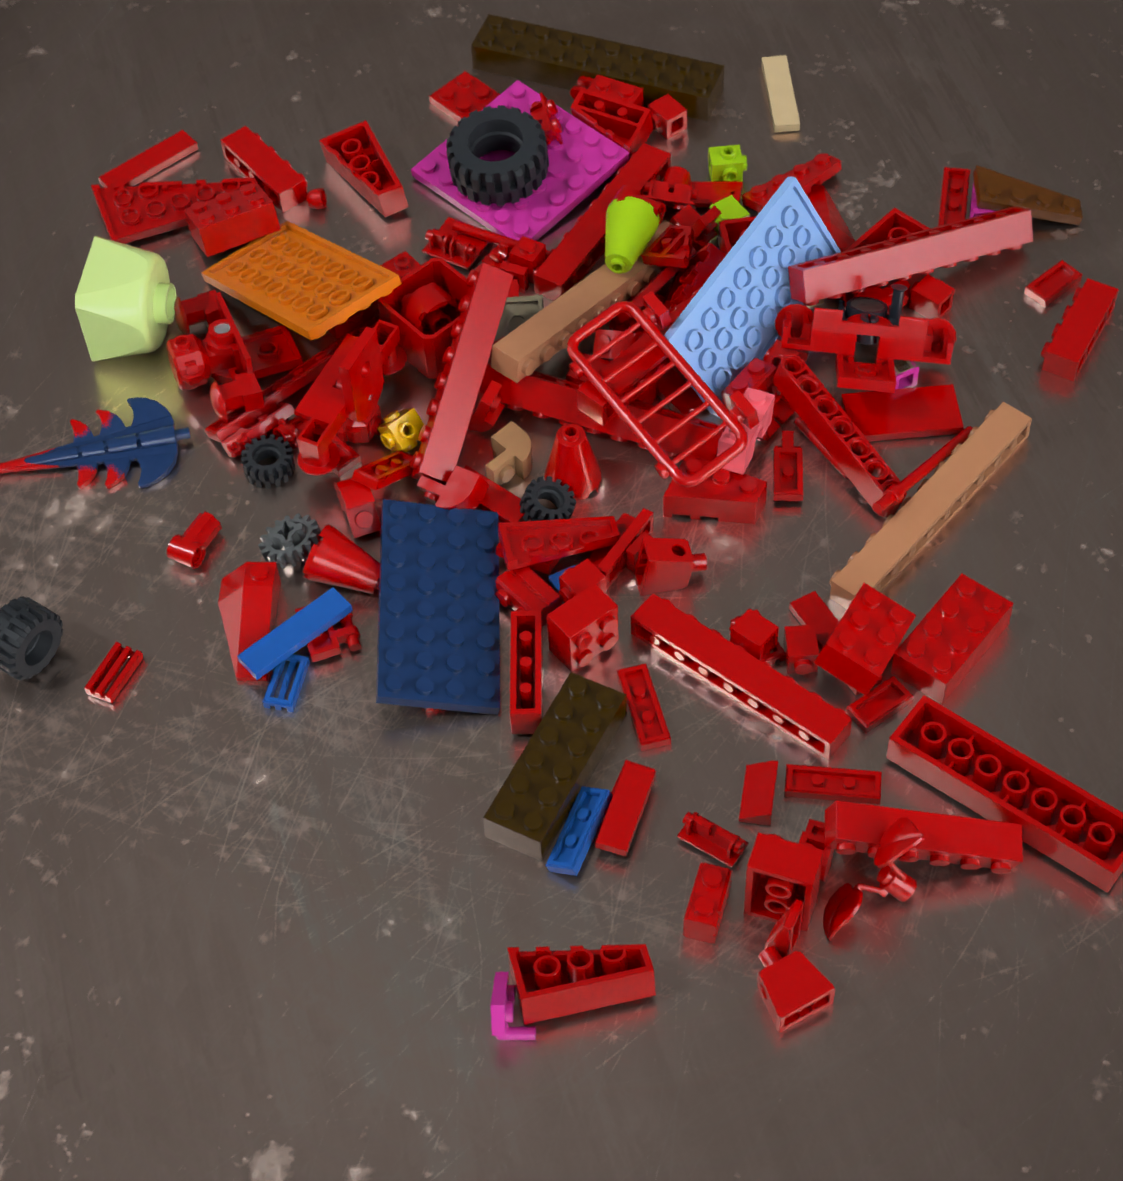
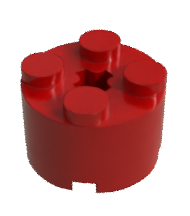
M435 282L424 285L413 293L406 294L401 300L402 309L400 315L424 335H433L461 314V311L458 310L459 303Z

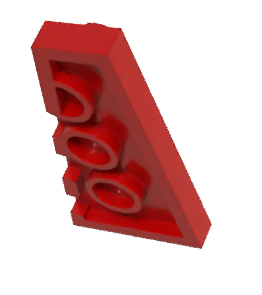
M827 153L818 154L814 159L804 164L796 165L792 170L776 175L772 180L762 185L752 187L750 191L741 195L743 205L760 213L788 176L796 177L807 195L811 192L812 185H821L842 170L841 160Z

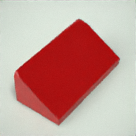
M771 760L746 765L739 822L771 826L778 761Z

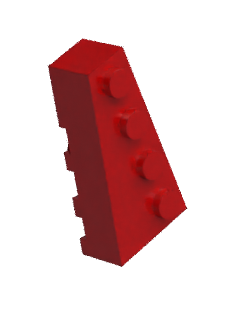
M366 120L319 140L326 162L384 217L409 207L402 184Z

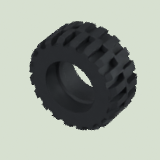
M498 105V108L488 106L483 107V110L479 112L475 110L469 114V117L466 118L464 116L458 122V126H454L447 139L446 153L452 182L462 195H468V199L476 203L481 201L483 205L491 206V203L497 204V206H505V203L508 202L512 204L520 201V198L524 197L526 199L532 195V190H537L541 186L542 180L547 176L549 159L545 133L542 130L541 124L536 119H533V116L525 111L521 113L519 108L512 107L508 109L505 105ZM508 150L515 152L513 156L501 161H485L480 159L492 151Z

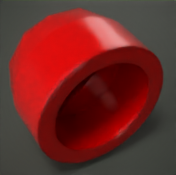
M316 188L308 192L306 201L309 207L317 210L326 208L327 197L324 188Z

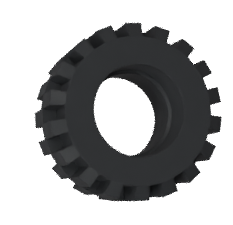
M21 596L18 599L14 598L7 605L5 604L0 609V670L17 680H27L32 678L33 675L40 673L49 664L52 657H54L61 643L63 622L60 620V616L29 597Z

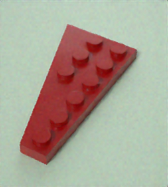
M255 177L228 178L218 183H207L206 180H196V184H183L182 181L141 182L138 186L125 187L124 183H119L109 188H101L100 184L91 185V189L110 240L127 244L187 226L188 222L184 209L190 208L196 202L212 200L218 194L239 190L245 184H256L257 181Z

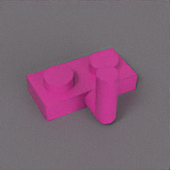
M495 972L490 1004L492 1036H496L498 1040H536V1026L508 1027V1022H513L514 1018L513 1005L516 1002L515 985H509V972Z

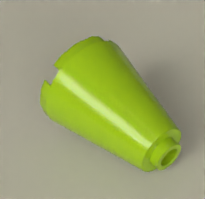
M630 196L625 197V200L622 201L615 199L608 205L606 211L605 264L614 273H627L631 270L659 227V215L656 216L653 212L654 207L642 199Z

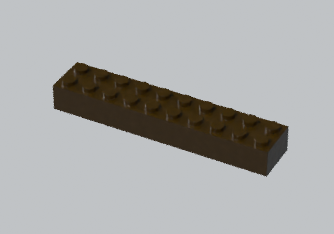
M490 14L487 16L471 45L472 66L476 70L569 91L573 86H577V80L580 76L595 79L598 74L643 88V105L645 108H648V104L669 94L687 109V117L703 121H709L724 89V65Z

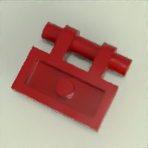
M304 607L294 609L295 614L302 610ZM352 612L338 621L341 624V629L334 630L333 626H331L306 644L312 663L341 654L339 646L341 643L348 644L350 651H357L361 648L359 641L361 635L358 628L353 625Z

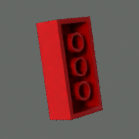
M961 573L894 652L891 674L943 705L1009 625L1014 603Z

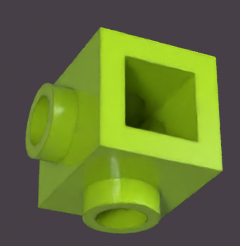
M740 144L708 147V169L711 181L743 182V171L747 170V157L741 154Z

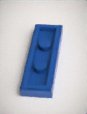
M581 787L545 865L549 872L578 875L613 797L608 789Z

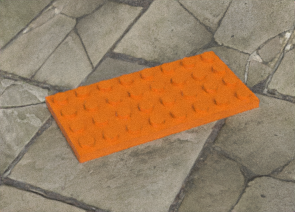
M289 221L280 225V231L252 241L201 272L205 282L311 341L322 337L332 327L346 322L348 317L356 312L367 309L372 302L380 297L389 295L393 289L402 284L398 274Z

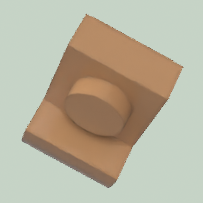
M511 421L491 436L492 453L496 458L486 464V475L488 479L498 485L510 481L514 474L519 475L524 480L531 472L533 465L530 437L523 429Z

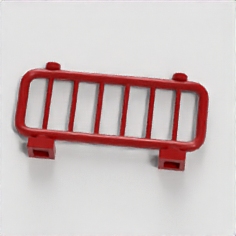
M650 291L642 297L645 305L643 311L633 302L620 301L608 307L574 332L567 343V353L573 361L569 366L578 378H581L583 375L588 378L657 460L658 463L654 465V468L663 480L670 476L677 484L692 487L705 481L744 451L748 442V435L741 423L744 422L751 430L759 424L757 410L739 390L729 396L732 408L728 410L654 325L656 322L664 330L672 324L669 310ZM620 313H629L637 321L587 359L578 349L579 344ZM641 326L654 342L605 378H602L590 363ZM658 346L671 362L619 399L607 383ZM676 366L688 382L636 419L624 403L672 367ZM693 386L706 402L660 436L653 439L641 423ZM710 406L723 422L671 460L658 444ZM728 426L736 436L735 443L692 475L683 474L676 464Z

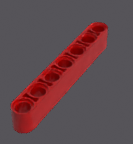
M795 354L784 355L773 376V383L872 507L883 496V492L891 485H897L901 481L804 360ZM907 492L900 502L894 506L890 505L878 515L886 518L891 514L895 515L904 501Z

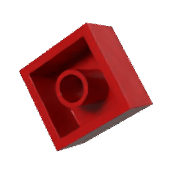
M595 583L591 584L547 614L549 650L571 672L579 667L588 665L596 655L604 650L611 649L619 640L618 605Z

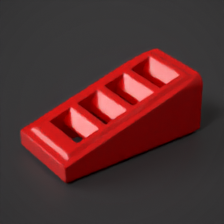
M796 899L775 923L765 943V949L775 946L783 958L791 954L801 933L803 901Z

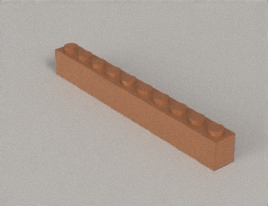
M666 220L661 222L656 233L649 241L643 252L668 228L669 225L673 224ZM641 255L627 273L617 274L612 272L606 264L602 265L492 345L491 367L516 383L525 376L531 375L541 364L548 362L561 349L567 348L569 338L582 326L611 305L634 297L665 266L658 267L656 265L644 264Z
M1005 402L996 410H990L984 422L979 427L975 426L971 430L967 440L963 444L959 443L954 448L951 457L946 462L942 461L939 463L933 476L929 480L927 478L924 479L919 485L917 492L912 497L908 496L903 501L900 510L895 515L891 514L888 516L882 529L877 534L874 532L869 536L863 549L860 552L855 551L849 558L847 565L832 575L829 582L831 585L830 599L847 609L863 583L882 593L1029 436L1032 418Z

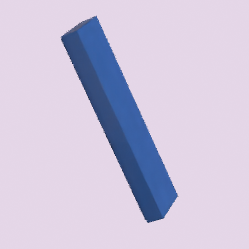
M332 587L237 655L238 661L258 680L353 611L352 605Z

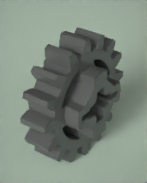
M296 514L293 519H290L289 515H287L282 521H274L276 526L273 528H266L268 534L260 536L262 542L258 546L266 562H276L277 565L280 564L281 568H285L288 563H291L294 567L301 560L306 562V556L310 553L313 544L317 545L323 537L319 536L321 530L315 519L311 520L309 515L302 518L300 514Z

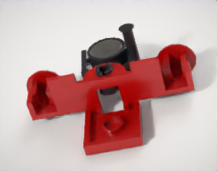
M893 284L891 286L893 288V296L889 308L886 303L875 298L854 297L847 301L846 309L845 301L839 300L838 310L815 307L814 313L805 305L790 304L777 314L775 320L776 330L779 336H781V348L836 353L837 387L895 393L896 388L894 359L950 365L953 347L956 342V331L951 323L939 317L928 319L901 316L904 292L908 289L907 286L902 284ZM856 341L865 345H874L878 342L875 364L854 362Z

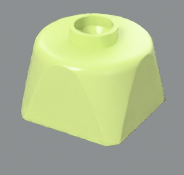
M94 236L75 294V309L91 361L155 352L162 345L168 324L171 325L175 318L174 303L177 295L174 284L170 283L167 265L159 254Z

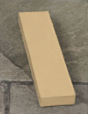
M787 56L762 57L761 65L774 132L799 131L800 120Z

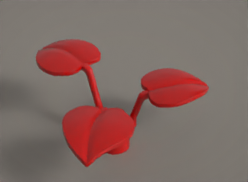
M902 817L896 820L881 837L880 847H878L874 857V864L882 868L877 875L880 887L857 883L853 887L850 883H845L830 897L823 914V929L829 940L832 941L836 932L846 925L859 910L863 900L862 890L878 893L882 897H886L889 893L900 902L907 901L913 895L917 887V881L899 869L893 862L926 839L910 819Z

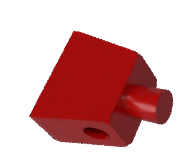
M643 538L634 570L640 596L687 587L692 572L706 571L707 558L705 553L692 554L689 542L686 539Z
M770 946L759 954L758 958L765 968L758 972V990L779 1033L833 1003L835 987L801 952L795 951L783 958L775 946Z

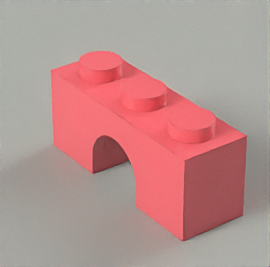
M749 387L746 389L744 397L757 410L759 424L750 430L744 422L741 423L748 435L746 448L740 455L722 467L742 475L745 473L753 457L757 437L763 438L772 421L775 399L773 394ZM728 426L719 439L717 456L731 447L736 441L735 434Z

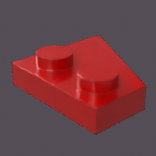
M669 225L641 254L643 263L658 267L687 268L695 237L692 226Z

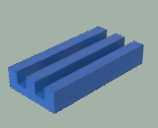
M293 654L274 668L263 699L264 708L270 709L271 706H275L276 710L282 711V708H287V712H294L310 664L308 656ZM290 661L279 696L274 698L285 663ZM297 663H300V664H299V667H298V670H297V673H296V676H295V679H294V682H293V685H292V688H291V691H290V694H289V697H288V700H285V699H286V696H287V693H288V690H289V687H290V684H291V681H292V678H293V675H294V672H295V669H296V666H297Z

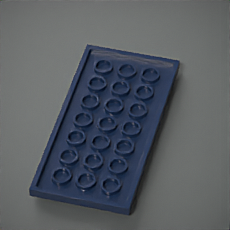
M383 499L381 508L376 703L498 715L500 710L499 599L495 595L498 591L495 580L499 576V556L496 555V546L499 543V515L497 512L457 508L448 510L431 504Z

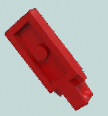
M279 402L276 406L222 441L221 444L227 455L232 458L241 455L242 450H245V445L247 443L251 444L253 438L256 437L260 441L261 435L266 436V432L279 426L278 419L283 418L287 423L288 417L294 414L293 406L288 403Z
M782 431L781 446H775L773 449L774 501H803V449L801 446H794V431Z

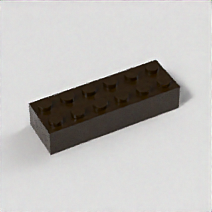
M570 672L484 815L485 837L539 861H543L565 823L581 787L587 785L627 715L626 694Z

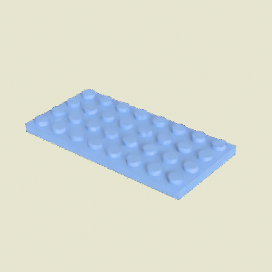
M788 176L664 335L721 402V392L754 358L764 361L766 352L769 348L773 347L776 339L781 340V336H779L775 327L777 314L790 304L803 305L802 302L791 299L788 266L841 252L796 177ZM692 386V388L697 393L702 402H706L703 399V397L697 392V390ZM710 406L707 407L711 414L720 418Z

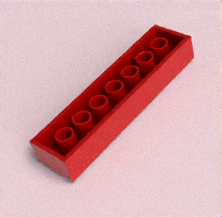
M923 695L889 737L887 759L987 820L1022 824L1023 842L1105 892H1109L1123 872V812L929 697Z

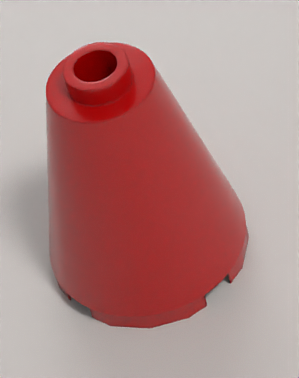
M567 424L557 431L545 469L544 480H546L547 476L552 477V482H556L557 478L562 480L560 485L564 486L567 484L569 486L567 492L573 491L575 494L573 499H576V501L588 498L589 493L595 489L597 491L600 487L602 475L584 429L576 424Z
M326 525L319 534V536L323 537V540H320L317 545L313 544L303 569V573H305L303 578L375 594L379 590L380 562L334 526Z

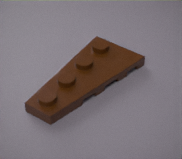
M978 165L974 169L973 177L977 208L998 211L1016 206L1030 209L1032 218L1079 225L1083 218L1079 199Z

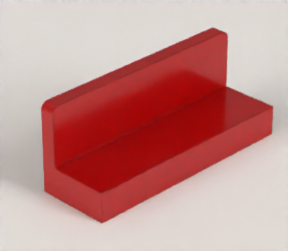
M643 508L636 518L623 513L616 521L620 534L619 540L615 545L595 549L588 557L606 576L607 590L626 566V549L642 533L646 532L650 535L653 532L654 512Z

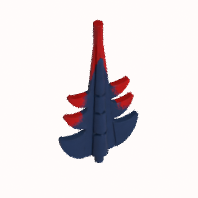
M140 397L129 398L127 402L132 408L134 416L131 426L126 427L116 414L99 409L96 411V414L101 420V432L98 436H93L86 424L71 419L70 424L74 431L73 443L0 463V474L77 466L79 472L77 486L82 490L95 478L98 464H104L107 468L105 486L107 489H111L126 477L131 461H137L141 467L138 486L142 489L160 482L169 475L178 458V441L191 438L189 427L175 429L174 420L170 412L158 401Z

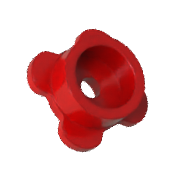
M283 418L278 419L279 426L273 429V435H275L276 440L279 436L284 438V442L288 441L290 447L296 449L298 447L296 438L299 436L296 427L292 423L287 424Z

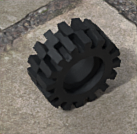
M271 434L269 439H266L265 435L260 436V441L256 437L251 440L252 445L247 443L245 450H242L241 453L246 479H249L252 485L256 482L259 488H262L263 484H265L266 489H270L273 483H275L276 487L281 486V480L284 483L289 481L288 476L292 477L294 474L293 469H295L293 452L289 442H284V438L280 436L276 440L275 435ZM265 458L278 459V461L271 465L258 464Z
M543 476L538 477L537 481L533 479L527 486L520 501V513H525L523 516L525 521L570 519L576 504V499H573L574 492H567L569 486L567 484L561 486L562 480L558 478L556 482H552V477L547 476L545 481ZM538 499L551 501L557 509L544 507Z

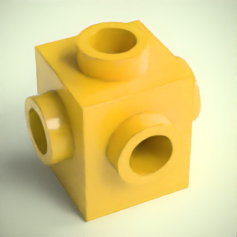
M408 408L400 412L395 410L383 418L385 422L377 428L381 434L380 439L385 447L391 451L403 450L407 452L418 445L416 440H418L424 423L415 408Z

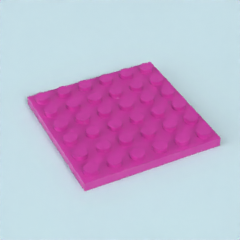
M517 80L486 107L498 108V105H505L508 109L512 107L519 108L521 113L525 111L531 115L530 107L532 103L541 101L539 93ZM557 106L558 113L556 118L563 128V132H561L563 144L561 145L555 139L547 146L549 159L547 176L542 180L541 186L537 190L533 189L532 195L526 199L522 197L519 202L514 204L508 202L505 203V206H497V204L492 203L491 206L483 205L481 201L476 203L468 199V195H462L452 182L446 153L447 139L411 169L412 177L490 231L516 240L525 236L537 241L629 161L630 155L627 150ZM497 150L485 154L480 159L485 161H501L513 156L515 152Z

